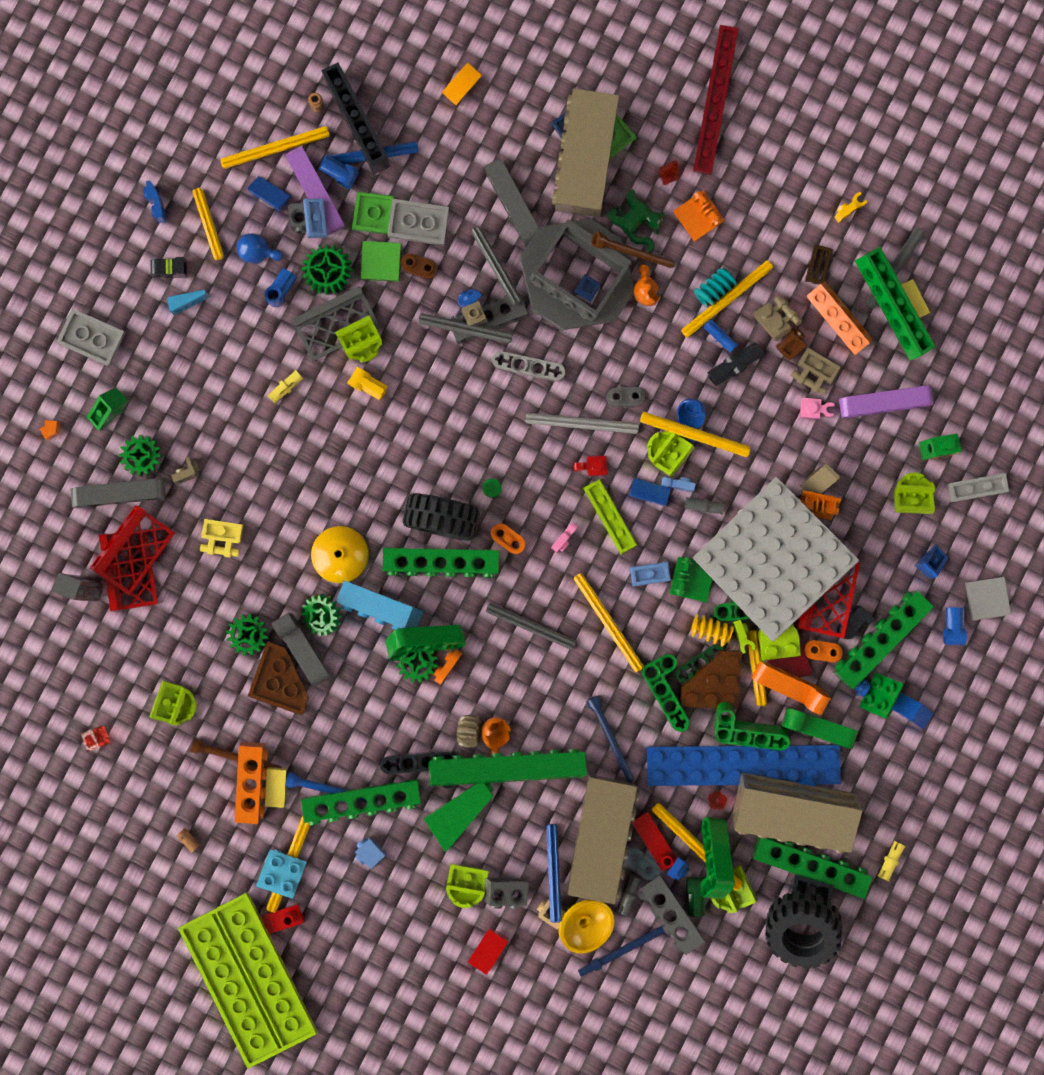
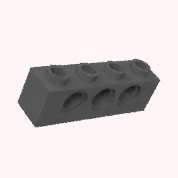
M506 294L504 299L499 301L497 299L491 300L486 303V306L482 307L485 314L490 313L493 316L492 320L484 325H481L480 322L475 325L500 329L527 318L528 313L523 300L517 306H513ZM503 306H507L511 311L508 314H502L500 309ZM461 313L451 317V320L466 323V319ZM452 331L457 345L477 338V336Z
M59 573L52 592L72 600L96 602L102 595L103 588L101 587L103 584L84 576Z
M661 874L641 886L642 892L640 895L646 903H651L653 909H651L657 920L661 918L665 924L662 926L668 936H673L675 939L674 945L679 953L683 951L687 955L705 943V939ZM663 894L666 898L665 902L662 904L657 903L654 900L655 895ZM667 911H675L677 917L674 920H668L665 916ZM685 927L688 930V934L680 937L677 934V929Z

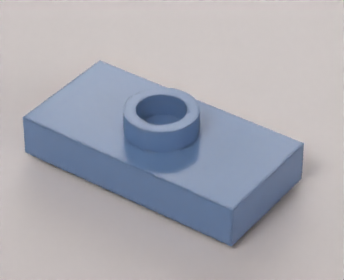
M304 199L307 238H326L327 227L324 200Z
M668 562L630 567L632 587L671 581Z

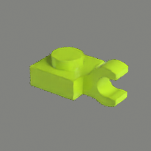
M741 620L733 622L741 652L743 654L746 653L744 647L747 644L751 646L752 651L755 650V644L747 639L746 634H749L746 623H742Z

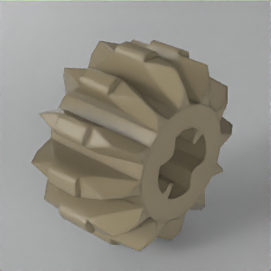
M463 715L460 717L457 728V741L460 746L470 748L479 744L482 728L479 716Z

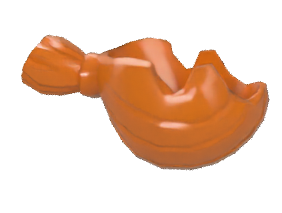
M641 264L638 269L641 278L635 284L633 294L640 304L654 306L661 298L660 295L656 296L659 287L649 276V266Z
M500 717L488 719L481 728L482 740L491 749V754L500 753V747L505 745L510 739L508 732L511 731V728L506 720Z

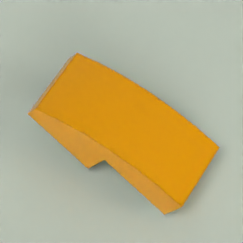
M468 62L442 93L455 105H458L467 92L481 78L482 74Z

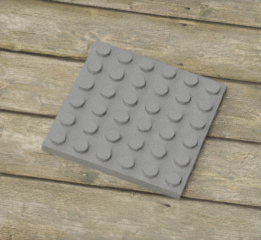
M777 477L693 557L703 570L772 642L778 639L859 562L858 558Z

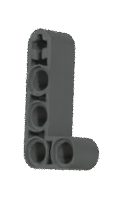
M288 612L272 622L276 633L284 639L314 687L331 677L328 669L292 613Z

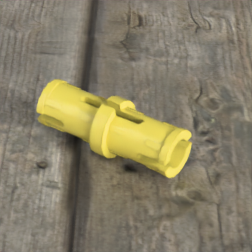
M294 370L284 381L281 380L280 384L267 396L276 404L284 395L292 392L291 389L303 380L302 376Z
M896 841L893 842L888 856L884 857L885 862L878 877L888 882L890 881L895 867L899 865L898 861L906 846Z

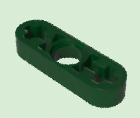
M712 645L675 670L676 679L682 683L688 682L696 673L693 675L691 671L687 674V679L684 677L680 678L681 669L687 671L690 669L688 664L691 663L692 669L697 672L700 670L695 667V661L698 658L704 659L705 664L709 663L704 654L707 653V656L713 654L714 648L716 650H724V648L720 645Z

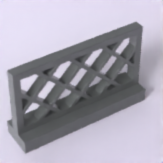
M360 286L291 319L312 361L342 347L340 341L336 346L327 344L330 333L336 335L335 332L331 331L334 320L344 323V327L351 324L348 323L351 312L362 315V319L364 316H368L365 314L367 309L376 329L380 328ZM360 299L365 304L363 313L352 310L354 302ZM342 308L349 311L346 322L335 318L337 310ZM334 312L333 317L328 316L329 314ZM327 317L332 319L329 330L318 327L321 318ZM307 325L314 327L312 339L305 337L301 328ZM317 329L328 332L325 343L314 340ZM306 339L311 340L310 345H308ZM313 341L324 345L322 352L315 356L311 351Z

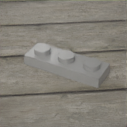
M1006 473L947 484L951 503L1009 492Z

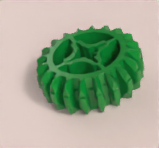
M326 243L325 249L318 245V251L312 248V255L306 253V257L309 260L302 261L306 265L301 268L302 272H305L302 277L303 279H308L305 283L307 286L312 285V291L318 288V294H322L323 290H325L326 295H329V290H332L333 294H337L336 288L343 291L341 285H349L345 279H352V276L349 274L353 272V268L350 267L352 261L347 260L349 255L347 253L343 254L342 248L337 250V246L333 245L330 249L329 244ZM330 256L339 259L342 266L332 264ZM323 257V261L320 264H315L318 259ZM328 263L331 271L329 270V272L326 275L323 269H326L325 267ZM312 273L323 275L324 283L315 280ZM341 273L338 279L331 282L334 275Z

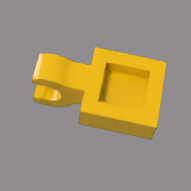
M861 192L854 195L852 203L849 205L844 203L837 209L838 213L834 218L838 223L857 209L866 205L867 200L862 203L857 200L862 194Z

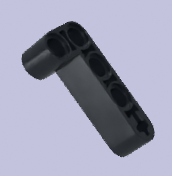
M450 750L388 755L381 760L380 769L385 774L429 771V766L423 764L424 757L430 756L433 759V757H440L446 754L451 757L456 755ZM397 758H400V769H398V765L392 766L391 770L388 768V766L384 765L388 762V760H390L391 763H397ZM405 758L413 760L414 766L412 768L404 766ZM447 785L442 787L450 789L453 788L455 785Z

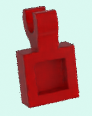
M606 456L586 457L587 462L573 464L574 472L587 471V476L607 475Z

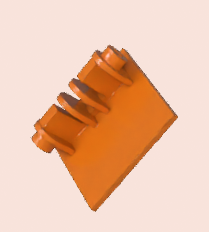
M704 190L698 191L694 194L693 198L673 210V213L694 242L725 221Z
M803 490L799 500L816 517L831 520L834 515H838V505L841 502V498Z

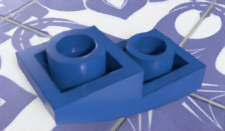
M148 180L146 181V187L143 189L144 198L152 205V216L159 223H166V213L161 196L152 182Z
M471 288L468 291L464 290L458 296V306L463 308L475 303L482 295L477 290L473 291Z
M678 857L667 872V875L677 880L680 877L684 878L690 869L688 868L689 863L685 859Z

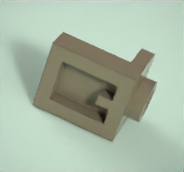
M479 301L462 308L468 326L479 322L481 325L488 323Z
M189 456L185 458L189 468L177 469L176 473L171 475L174 483L181 484L199 477L198 471L200 467L196 459L193 460Z

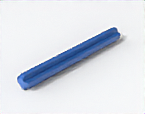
M417 142L383 147L388 157L413 154L419 151ZM361 150L330 155L343 164L366 161Z
M549 824L546 829L550 921L552 923H559L562 921L558 826L556 824Z

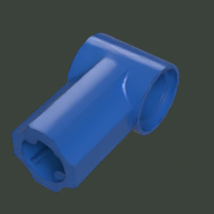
M328 154L324 157L319 167V170L336 179L338 184L347 189L352 188L359 174V171L353 166L343 164Z
M283 268L272 285L264 292L268 304L272 307H279L283 304L284 297L297 279L287 269ZM274 293L279 294V296H278L277 299H275V300H271V299H270V296H271L272 294H274Z
M947 607L943 642L945 645H966L967 632L964 628V608Z

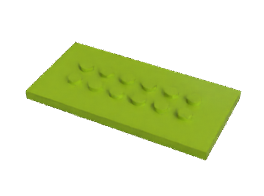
M248 892L178 927L247 1069L318 1033Z

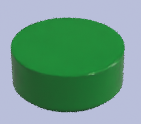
M488 479L484 482L482 489L487 497L496 498L500 495L502 487L498 480Z

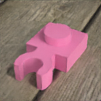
M802 398L800 418L820 419V414L831 418L834 414L828 413L827 407H834L835 404L829 402L821 405L822 399Z
M571 523L552 545L551 549L556 553L559 550L563 552L569 545L567 540L578 527Z

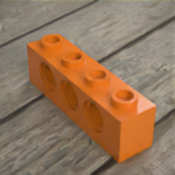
M826 281L806 296L854 355L874 340Z
M241 742L239 745L235 823L258 824L261 818H264L265 806H262V799H265L266 787H263V780H266L267 768H264V761H267L268 749H265V743ZM255 760L258 767H251L248 761ZM248 779H253V780H255L257 786H255V787L250 786V785L248 784L247 780H248ZM252 798L256 804L251 806L246 802V799Z

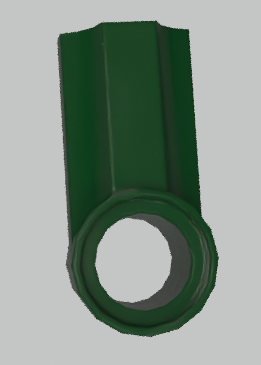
M687 877L688 916H705L706 903L705 898L701 896L700 885L706 877Z

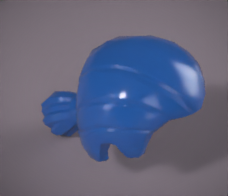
M245 234L238 240L236 245L239 257L247 263L258 264L266 257H270L275 261H280L282 252L269 249L267 241L258 234Z
M693 398L683 400L677 408V423L699 430L704 424L707 415L705 405Z

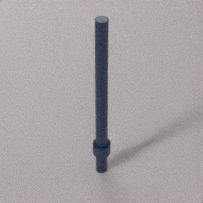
M660 926L599 959L597 957L591 960L590 964L580 968L578 972L582 977L594 970L598 971L603 968V965L666 932Z

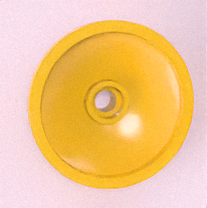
M335 526L323 531L316 538L311 551V559L315 570L325 580L333 583L350 582L358 578L365 570L369 559V550L366 541L357 531L345 526ZM338 550L342 552V556L339 558L335 556Z
M590 899L580 901L564 914L559 925L560 940L569 951L574 953L594 951L602 946L610 937L614 927V915L609 906L604 902Z

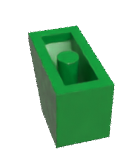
M115 387L99 395L88 413L87 419L100 431L123 411L128 400Z

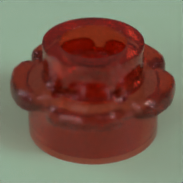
M714 791L713 794L708 796L710 808L722 810L727 802L726 796L720 791Z

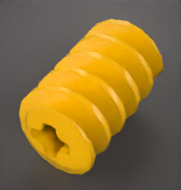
M696 613L691 627V637L699 633L700 640L705 635L706 642L713 638V644L716 645L720 640L721 647H723L726 643H729L734 625L728 628L727 623L724 622L720 627V620H716L713 624L711 617L707 621L705 615L698 619V613Z

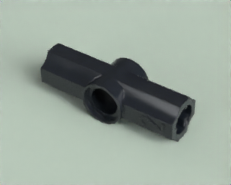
M754 342L740 352H735L723 360V363L707 372V375L716 387L728 378L743 372L748 368L747 366L763 357L764 353L761 347Z

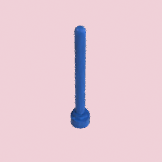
M293 772L288 773L285 787L292 789L293 787L301 786L326 793L347 790L301 779L300 776H297V773ZM362 797L357 799L359 801L367 802L366 799Z

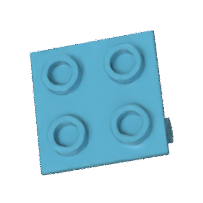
M270 849L256 887L293 899L307 862L283 854L281 850L275 849L274 851Z

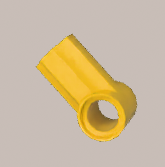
M359 367L355 368L347 382L348 385L356 390L364 391L379 401L383 398L388 388L387 385L374 379L368 372Z

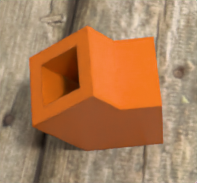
M45 420V425L40 428V431L46 440H51L59 435L60 422Z

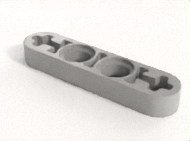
M503 351L496 352L492 358L494 367L503 371L554 382L561 381L565 376V369L559 363ZM500 356H504L506 361H509V357L513 358L511 368H508V363L503 362L502 365H498V361L495 360L499 359ZM518 359L523 360L525 363L524 368L521 370L514 367V362ZM537 363L541 364L544 368L539 374L535 373L532 369ZM546 365H549V370L552 371L559 368V372H562V375L559 374L558 377H554V373L548 372V376H546Z

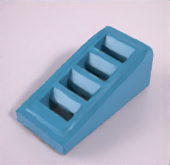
M205 290L170 296L167 298L169 310L173 315H176L208 299L209 294Z

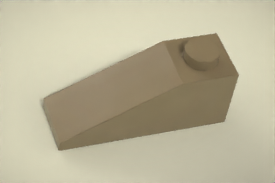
M824 464L815 469L799 486L802 488L801 492L804 490L821 494L835 483L840 476L828 464Z

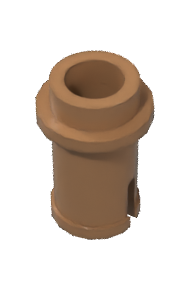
M319 93L310 94L308 97L309 105L313 111L321 112L324 107L322 96Z
M184 828L176 835L178 837L177 840H180L192 853L201 844L189 833L190 830Z

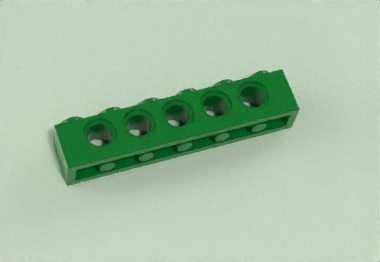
M881 247L856 259L857 267L909 360L918 358L934 349L936 346Z
M383 548L382 571L387 572V576H399V572H406V576H418V573H426L425 576L436 577L437 573H445V577H456V573H464V577H475V574H483L485 578H495V574H499V550ZM401 557H406L408 560V564L404 568L398 566V560ZM421 557L427 560V565L424 568L417 566V560ZM458 558H463L466 561V565L462 569H458L455 566V561ZM481 558L485 561V566L482 569L474 567L476 559ZM437 559H446V566L438 568L436 566Z
M908 591L901 598L903 601L898 606L894 605L888 611L889 616L885 620L883 618L875 624L876 629L872 633L868 632L861 639L863 642L858 647L855 645L848 652L849 656L845 660L841 659L835 665L836 670L833 673L849 689H854L934 608L918 591ZM907 606H910L912 609V614L909 617L905 614ZM893 620H897L899 623L897 630L891 627ZM881 633L886 637L883 644L878 641V636ZM867 647L872 649V655L869 658L864 654ZM856 660L859 663V668L853 671L851 663Z
M417 779L301 798L304 823L309 822V825L320 824V820L328 819V822L339 821L340 817L347 816L348 819L358 818L359 814L367 813V816L379 814L378 811L386 810L387 813L398 811V807L404 806L406 809L417 808V804H421ZM396 792H404L406 795L403 801L395 800L394 795ZM382 794L386 797V802L381 805L377 804L375 797ZM358 798H365L367 805L363 808L356 805ZM339 801H345L348 807L346 810L340 811L337 809L336 804ZM325 804L328 807V812L320 814L317 811V806Z
M757 838L751 856L753 859L808 879L833 885V888L863 899L866 898L872 876L867 874L868 870L858 866L856 869L850 868L849 863L838 860L836 863L831 861L830 856L822 853L819 856L812 854L813 850L801 847L800 850L795 848L794 843L789 841L781 843L775 841L776 839ZM774 847L780 848V853L777 856L771 855V850ZM794 853L798 854V860L795 863H790V856ZM811 860H815L816 867L811 870L808 869V863ZM829 867H834L835 869L832 876L826 875ZM851 873L853 879L851 882L846 883L845 876Z

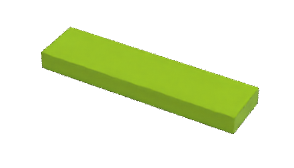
M598 479L584 487L583 489L620 555L637 546L602 481Z

